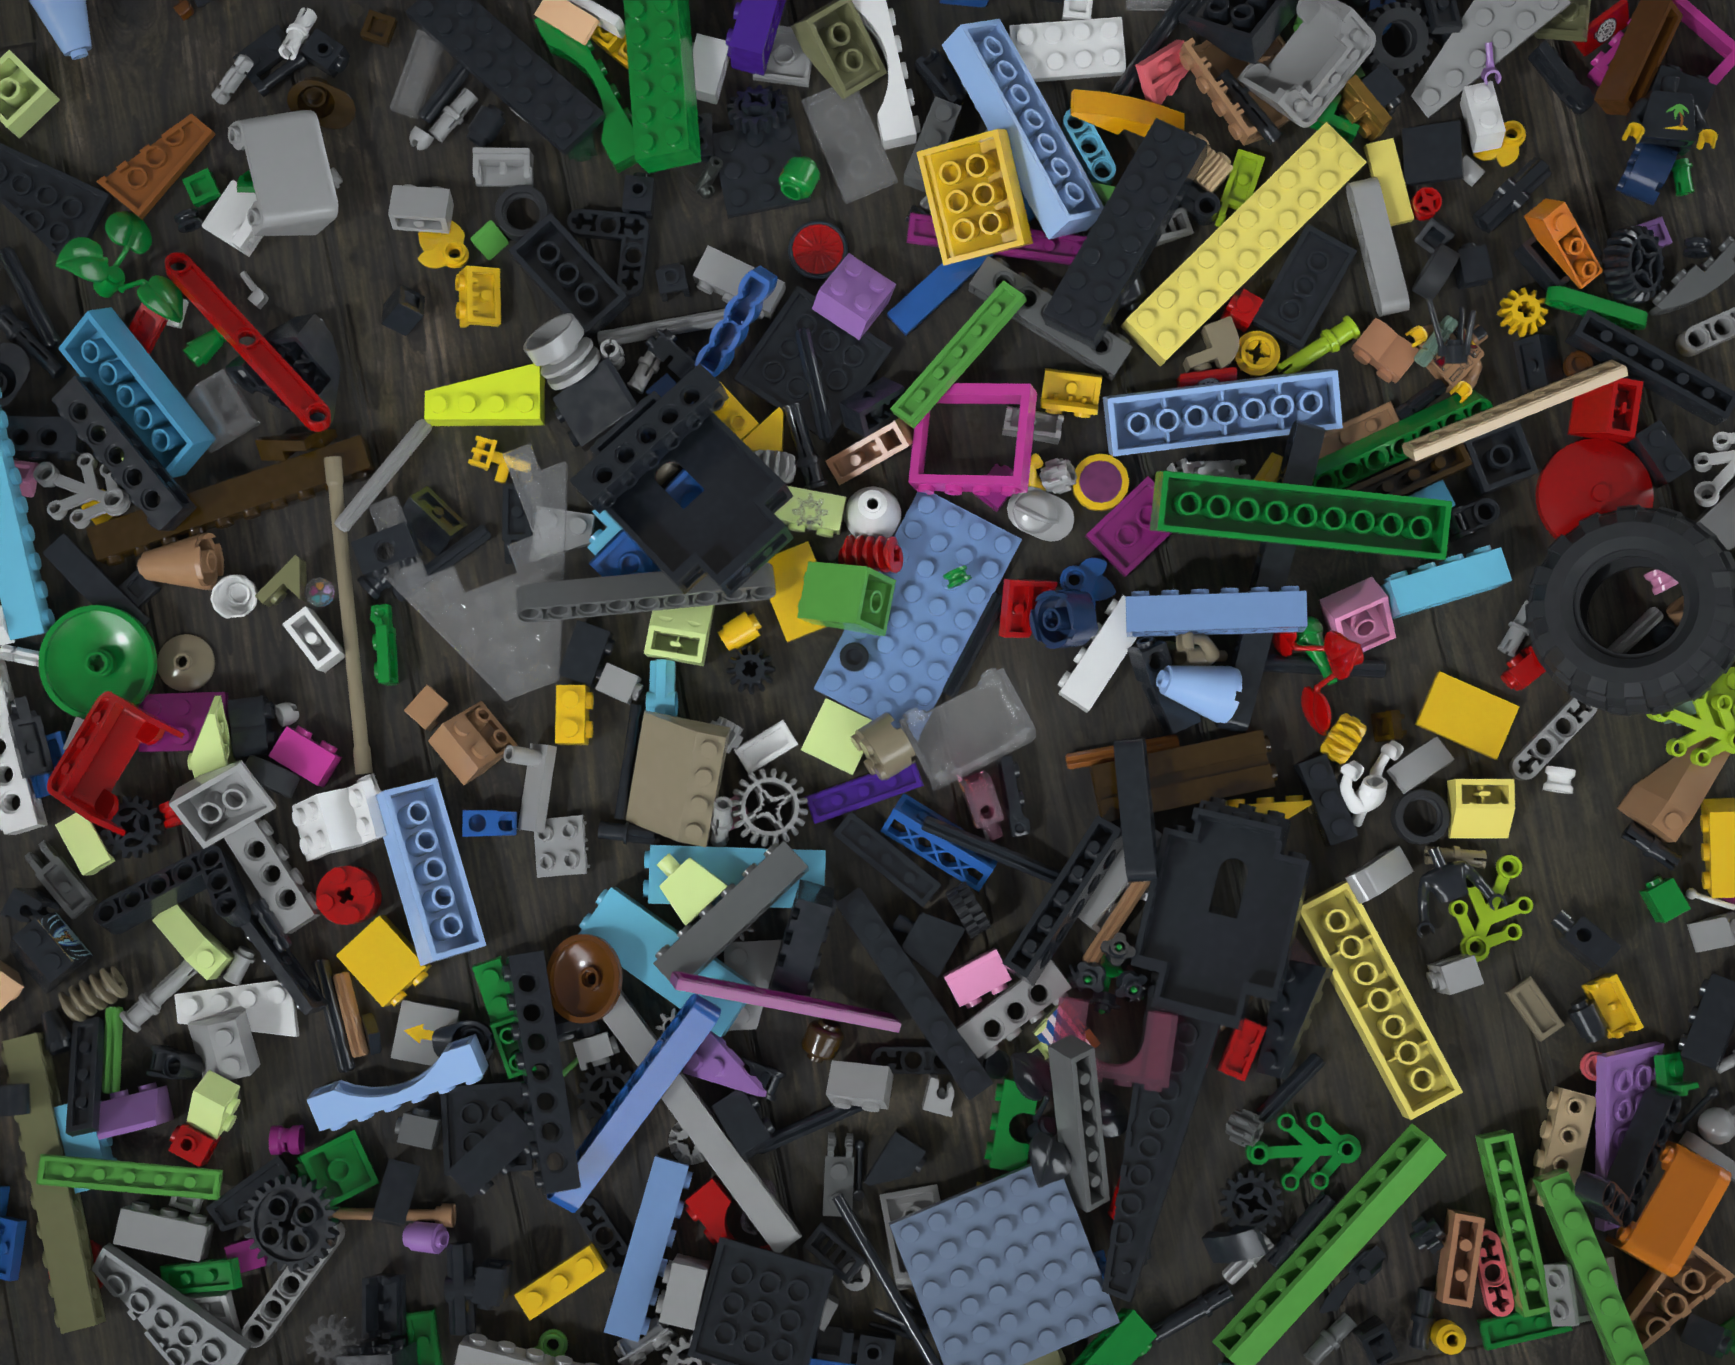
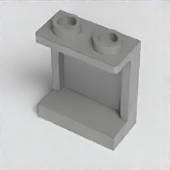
M1605 1257L1618 1288L1614 1257ZM1567 1261L1544 1264L1552 1326L1574 1327L1579 1326L1581 1322L1592 1321L1573 1277L1572 1266Z

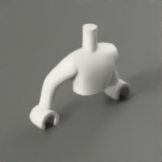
M1394 740L1381 747V754L1372 766L1369 776L1363 779L1356 792L1352 788V782L1357 781L1361 777L1364 767L1355 760L1341 767L1340 772L1343 774L1340 783V792L1349 811L1354 813L1352 816L1354 826L1360 827L1367 812L1379 807L1385 800L1388 782L1382 777L1383 770L1390 758L1396 761L1404 751V747Z

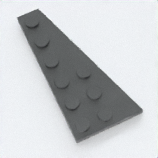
M110 1242L102 1248L91 1270L113 1297L121 1298L130 1309L127 1311V1314L132 1320L138 1319L147 1330L144 1333L169 1365H241L252 1345L251 1342Z

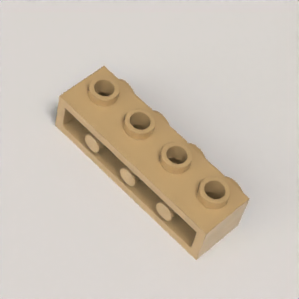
M1557 1086L1554 1087L1553 1092L1549 1093L1547 1098V1109H1549L1547 1121L1544 1120L1540 1128L1542 1142L1540 1149L1536 1150L1533 1158V1166H1535L1533 1178L1562 1168L1569 1172L1575 1186L1580 1175L1596 1107V1098L1594 1096ZM1530 1178L1526 1188L1527 1195L1529 1196L1528 1201L1543 1206L1533 1179Z

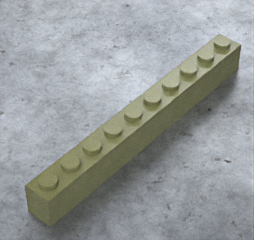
M43 1032L2 1041L4 1048L1 1051V1056L4 1064L8 1067L9 1077L7 1084L30 1083L31 1113L15 1115L14 1119L19 1123L21 1132L19 1145L21 1150L25 1152L27 1162L25 1164V1175L31 1181L33 1191L30 1196L31 1205L37 1211L39 1221L37 1222L36 1230L44 1246L42 1260L50 1276L48 1290L50 1296L54 1298L56 1306L54 1320L57 1327L60 1328L61 1334L103 1323L106 1321L98 1278L91 1270L94 1265V1259L80 1193L75 1194L72 1187L36 1184L41 1154L65 1156L54 1112V1107L62 1105L52 1055H50L49 1050H45Z

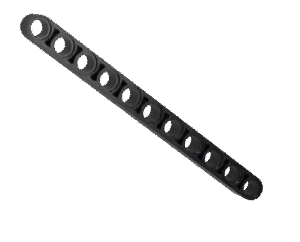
M1297 420L1294 421L1289 432L1276 483L1312 486L1325 436L1324 427ZM1261 542L1248 593L1253 587H1269V592H1279L1281 587L1286 586L1296 545ZM1273 633L1237 634L1229 666L1239 669L1242 676V692L1236 691L1235 701H1239L1233 717L1227 723L1215 722L1216 727L1242 734L1246 733L1253 713Z

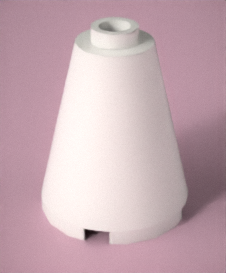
M875 486L865 487L855 492L849 498L844 511L845 523L855 538L859 535H863L865 538L872 535L875 536L876 540L879 536H884L888 539L896 533L900 525L901 508L896 497L888 490Z

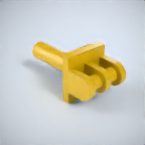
M476 436L477 444L476 447H472L471 452L474 454L472 459L468 460V464L482 468L485 471H488L491 462L499 464L494 481L502 484L506 483L510 468L530 474L532 462L494 451L497 440ZM486 444L491 446L489 452L484 450ZM482 456L488 457L486 464L480 462Z

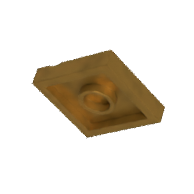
M1354 75L1346 82L1340 93L1342 97L1338 107L1352 124L1360 125L1358 129L1359 134L1363 138H1368L1373 143L1383 134L1392 117L1360 78Z

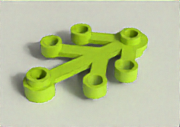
M1706 692L1693 702L1698 718L1676 709L1665 712L1662 715L1652 716V714H1646L1651 720L1658 722L1671 720L1694 730L1678 739H1670L1666 744V751L1669 755L1681 757L1686 753L1688 747L1710 736L1718 739V741L1704 749H1694L1690 754V760L1693 764L1702 767L1707 766L1711 762L1712 757L1723 751L1735 754V743H1733L1735 722L1730 711L1733 700L1729 695L1718 693L1713 696L1711 701L1712 707L1718 711L1723 728L1714 724L1706 702L1709 692ZM1723 698L1724 705L1720 707V700ZM1678 743L1679 749L1675 752L1674 746ZM1703 753V759L1699 762L1698 757Z
M1504 855L1497 860L1496 871L1498 875L1492 890L1495 893L1504 894L1510 878L1517 877L1522 871V863L1519 858L1513 855ZM1506 861L1510 862L1512 866L1509 872L1503 870V864ZM1474 885L1470 888L1467 887L1468 895L1479 919L1476 929L1474 930L1467 915L1468 905L1466 902L1454 900L1448 907L1449 913L1456 917L1464 936L1460 943L1461 954L1474 955L1476 961L1479 962L1488 956L1491 947L1508 940L1516 941L1520 939L1522 929L1515 923L1506 924L1500 932L1488 936L1487 934L1490 926L1494 923L1517 914L1530 913L1533 909V902L1529 897H1517L1512 904L1499 909L1501 898L1495 897L1492 900V905L1495 908L1494 911L1489 908L1487 902L1485 903L1482 893ZM1521 900H1525L1528 904L1527 909L1524 911L1519 908ZM1457 903H1460L1463 907V911L1460 914H1456L1454 911V906ZM1512 926L1517 931L1516 936L1513 938L1508 935V929ZM1474 941L1479 945V949L1475 953L1470 950V944Z

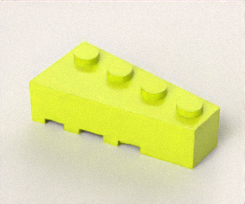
M530 364L425 391L424 420L431 426L545 425V377L541 374L542 366Z

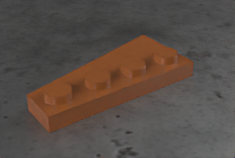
M190 114L163 133L162 138L151 146L149 144L139 150L141 153L128 162L125 160L116 167V171L107 177H101L96 182L139 218L143 219L216 134L193 114Z

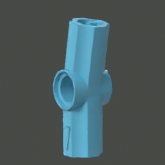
M666 659L650 661V689L646 694V711L677 717L678 695L675 691L676 662Z

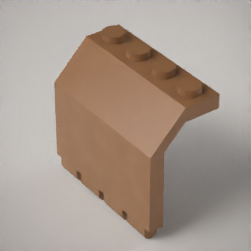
M1280 34L1258 60L1267 67L1286 44ZM1193 38L1184 42L1179 53L1183 67L1187 71L1191 70L1197 78L1196 84L1203 94L1207 93L1213 101L1212 107L1219 117L1223 116L1229 124L1228 129L1235 140H1240L1244 146L1264 139L1256 127L1251 125L1249 120L1243 115L1244 110H1239V103L1232 105L1231 99L1226 95L1228 87L1226 85L1223 86V80L1221 79L1218 82L1215 80L1226 69H1229L1230 73L1237 80L1250 63L1230 57L1208 40L1194 46L1195 40ZM1251 91L1248 93L1278 129L1291 121Z

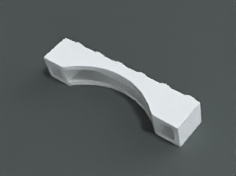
M852 0L864 26L879 44L887 64L888 88L884 102L877 114V124L883 150L916 143L917 133H920L921 129L918 116H912L910 106L915 105L912 89H906L904 79H908L907 66L905 62L900 63L898 53L902 52L900 36H894L892 26L896 25L893 8L888 9L886 0Z

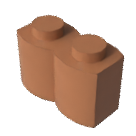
M1377 318L1372 321L1351 348L1354 352V357L1364 365L1369 363L1377 369L1376 373L1382 380L1397 383L1414 362L1415 355L1419 351L1416 347L1413 348L1411 346L1412 343L1399 336L1391 327Z

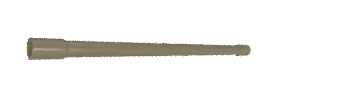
M331 456L324 458V466L329 491L354 741L355 775L373 773L371 748L368 742L348 533L339 530L334 524L335 520L345 509L341 456Z

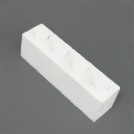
M1124 595L1119 601L1116 599L1112 600L1104 612L1109 617L1103 625L1097 623L1098 632L1095 636L1091 637L1093 639L1088 649L1082 646L1073 660L1077 663L1073 672L1066 671L1057 684L1061 687L1058 694L1086 713L1091 709L1127 654V649L1133 645L1137 638L1127 637L1126 600Z

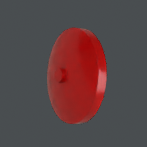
M1584 439L1571 443L1559 450L1543 467L1536 485L1538 514L1547 531L1555 539L1561 534L1566 535L1579 525L1578 521L1596 512L1604 514L1617 510L1618 506L1638 504L1644 508H1653V485L1644 464L1628 448L1604 439Z

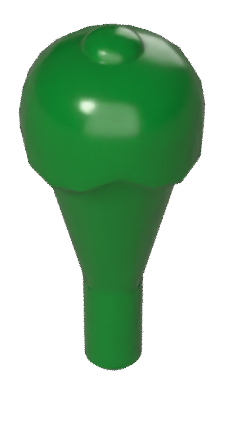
M1307 616L1308 627L1304 632H1296L1297 638L1295 642L1298 645L1324 646L1321 622L1313 616ZM1305 651L1318 666L1324 679L1333 673L1325 651ZM1334 678L1327 685L1330 686L1336 683L1338 679Z

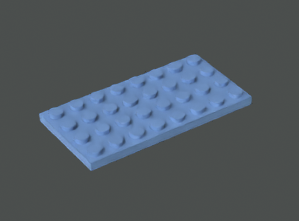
M917 492L894 536L903 552L902 569L898 573L879 571L896 580L886 635L878 636L844 630L814 687V690L871 720L876 719L885 712L890 714L895 719L891 723L892 726L896 729L901 727L908 739L915 743L942 694L943 687L988 601L996 591L1022 541L1021 538L936 494L928 495L926 492ZM966 565V574L971 575L972 579L958 587L948 589L947 585L949 582L946 579L944 580L943 575ZM852 642L862 644L867 649L869 655L866 667L858 672L847 671L840 662L842 648Z

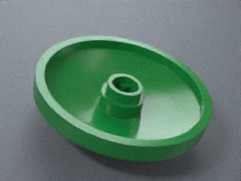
M83 606L64 614L46 633L39 652V673L45 691L63 711L83 719L86 718L97 698L107 691L139 706L149 694L157 673L156 649L147 629L131 614L111 606Z

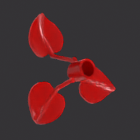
M1334 630L1327 632L1325 635L1324 646L1298 645L1295 642L1297 638L1296 632L1273 633V645L1283 656H1290L1292 650L1326 652L1333 673L1316 684L1314 690L1310 686L1304 687L1301 704L1303 713L1311 727L1320 735L1327 736L1326 732L1331 723V709L1326 697L1320 693V690L1334 678L1339 680L1348 678L1353 667L1363 663L1364 654L1361 644L1349 640Z

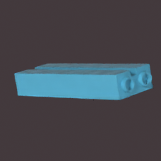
M650 845V851H645L644 867L649 868V880H644L643 897L648 898V904H670L659 887L668 877L657 866L669 853L680 865L688 858L694 859L729 886L732 883L737 885L744 879L742 873L750 865L756 863L758 866L766 858L763 854L767 849ZM792 849L809 867V871L800 879L825 886L826 851ZM800 879L771 907L792 908ZM720 895L712 904L715 906L723 897Z
M611 887L609 890L604 889L596 900V904H598L593 914L588 913L580 923L579 927L582 930L579 934H591L607 941L618 955L622 968L681 1009L694 993L675 990L670 981L653 964L657 960L655 957L656 953L666 944H669L671 947L679 939L677 937L679 931L619 888ZM717 958L698 974L699 976L757 987ZM698 994L721 1008L720 1017L711 1030L719 1037L726 1035L740 1011L747 1004Z

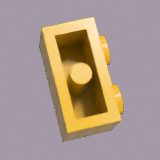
M556 685L555 743L558 745H589V738L593 737V721H589V709H593L594 696L593 692H589L590 688L586 685Z

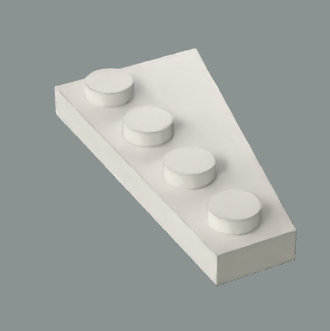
M278 980L175 994L177 1022L179 1024H188L197 1020L245 1010L251 1032L299 1036L294 999L286 988L279 984Z

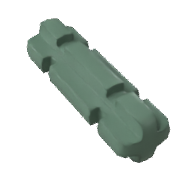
M1449 315L1445 316L1439 323L1444 343L1450 337L1449 334L1453 333L1458 326V321ZM1434 331L1422 346L1423 349L1421 348L1414 357V361L1422 367H1427L1434 358L1433 355L1435 356L1438 353V344Z

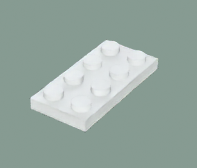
M1122 17L1009 25V36L1035 82L1122 76L1126 70Z

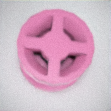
M1653 569L1643 575L1647 581L1651 582L1654 595L1679 584L1673 577L1660 570Z

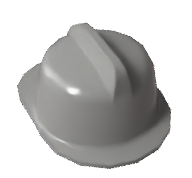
M1030 486L1028 487V493L1013 494L1009 499L1007 511L1010 521L1015 527L1027 534L1052 542L1066 537L1073 528V510L1066 501L1055 495Z

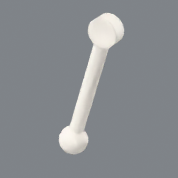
M1689 888L1686 891L1688 899L1693 900L1697 898L1735 911V904L1697 893L1694 888Z

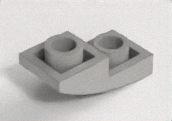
M1435 737L1400 760L1386 772L1402 793L1406 794L1425 782L1430 776L1451 764L1455 759L1439 738Z

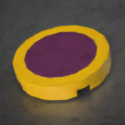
M1095 454L1088 456L1075 469L1077 479L1076 484L1072 485L1073 494L1079 503L1089 510L1106 511L1113 509L1123 500L1128 492L1129 478L1127 470L1118 459L1111 455Z

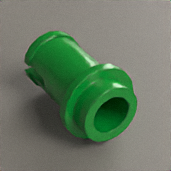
M1689 158L1675 160L1670 171L1673 172L1676 196L1688 195L1689 192L1690 194L1695 192L1690 171L1693 164L1689 163Z

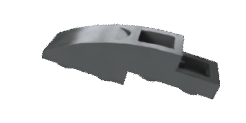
M1728 236L1717 248L1721 252L1715 258L1712 256L1707 258L1700 267L1695 265L1688 271L1684 268L1679 271L1671 280L1674 284L1669 291L1663 289L1652 300L1655 306L1648 313L1651 316H1656L1684 308L1703 298L1728 280L1735 273V262L1732 260L1735 257V238Z

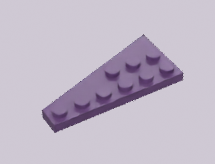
M1654 1041L1597 1055L1595 1175L1607 1178L1645 1090L1650 1086L1651 1081L1656 1080L1654 1055L1663 1053L1664 1043ZM1595 1217V1229L1605 1232L1620 1227Z

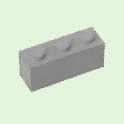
M708 245L693 274L695 283H697L696 287L707 294L715 292L722 295V300L728 303L738 294V287L742 278L749 271L753 270L754 267ZM777 279L775 290L763 301V308L758 317L759 319H763L764 316L769 319L772 318L786 290L785 282Z
M137 1201L132 1202V1205L121 1208L113 1244L197 1262L208 1257L215 1222L206 1221L207 1216L191 1213L187 1217L178 1215L179 1211L166 1207L161 1208L160 1211L149 1209L150 1204Z

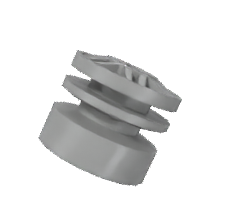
M571 313L559 315L544 323L529 336L523 346V350L536 366H542L541 374L547 379V383L554 390L563 389L578 382L590 373L601 359L600 351L593 346L590 338L583 337L584 329Z

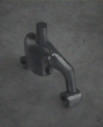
M1439 846L1428 850L1435 867L1423 874L1419 880L1417 894L1419 923L1415 929L1419 937L1423 938L1420 933V928L1423 925H1429L1432 934L1435 933V928L1430 923L1429 917L1430 891L1437 897L1440 904L1457 899L1469 893L1466 877L1487 898L1489 908L1495 911L1492 905V900L1495 897H1500L1503 905H1507L1506 898L1499 893H1495L1469 863L1464 860L1445 862Z

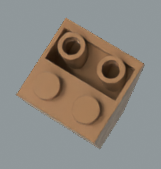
M482 701L442 723L428 740L463 785L482 775L504 757V750L508 745L517 746L516 742Z

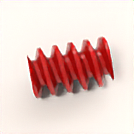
M848 535L839 550L838 562L845 565L867 566L878 572L888 573L891 571L898 573L903 566V552L894 536H890L887 540L884 536H879L876 540L875 536L869 535L867 538L863 535H859L856 538L853 535Z

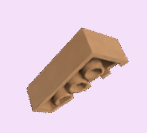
M1696 1245L1676 1276L1671 1278L1650 1268L1624 1302L1643 1349L1645 1350L1669 1331L1670 1326L1680 1318L1684 1319L1692 1312L1691 1309L1704 1299L1710 1298L1716 1293V1289L1725 1282H1730L1735 1278V1275Z

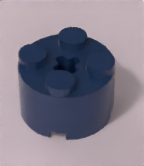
M1636 144L1615 190L1653 206L1660 194L1659 189L1661 190L1668 178L1678 151L1663 145Z
M1078 589L1050 590L1041 593L1035 599L1037 601L1035 609H1031L1029 616L1030 627L1037 641H1042L1047 645L1045 647L1050 649L1078 647L1087 643L1091 637L1097 634L1096 611L1092 597L1088 592Z

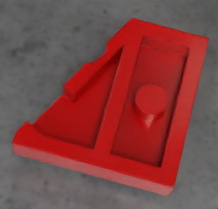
M1004 579L999 636L1004 638H1029L1032 634L1029 616L1031 609H1035L1037 603L1035 599L1045 591L1055 590L1057 582L1053 580Z

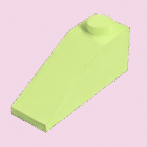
M221 696L214 697L193 752L188 755V768L193 771L194 778L236 762Z
M179 903L161 912L152 920L182 957L206 980L217 979L231 964L235 956Z

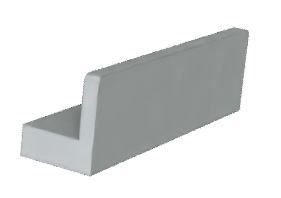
M1155 830L1158 855L1162 834ZM1123 847L1078 916L1080 920L1097 934L1131 884L1128 883L1126 877Z

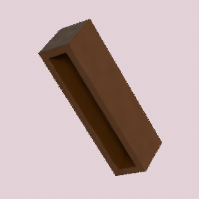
M1640 0L1636 10L1633 12L1631 21L1620 40L1617 51L1609 63L1608 70L1594 98L1606 114L1626 116L1638 99L1646 96L1683 17V14L1672 0Z

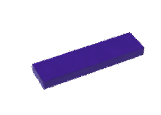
M915 762L888 780L881 781L876 774L873 776L868 774L805 796V798L808 800L807 804L814 824L924 785Z

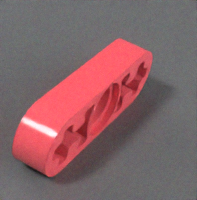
M1484 1229L1483 1236L1493 1240V1243L1488 1245L1489 1253L1492 1256L1497 1255V1258L1482 1260L1481 1257H1487V1252L1485 1248L1481 1247L1477 1270L1485 1307L1494 1315L1503 1317L1512 1312L1514 1298L1500 1238L1491 1230ZM1491 1264H1496L1500 1269V1275L1496 1280L1490 1281L1485 1277V1269ZM1489 1286L1497 1287L1499 1295L1506 1299V1302L1501 1304V1309L1492 1305V1302L1496 1301L1497 1297L1495 1290H1488Z

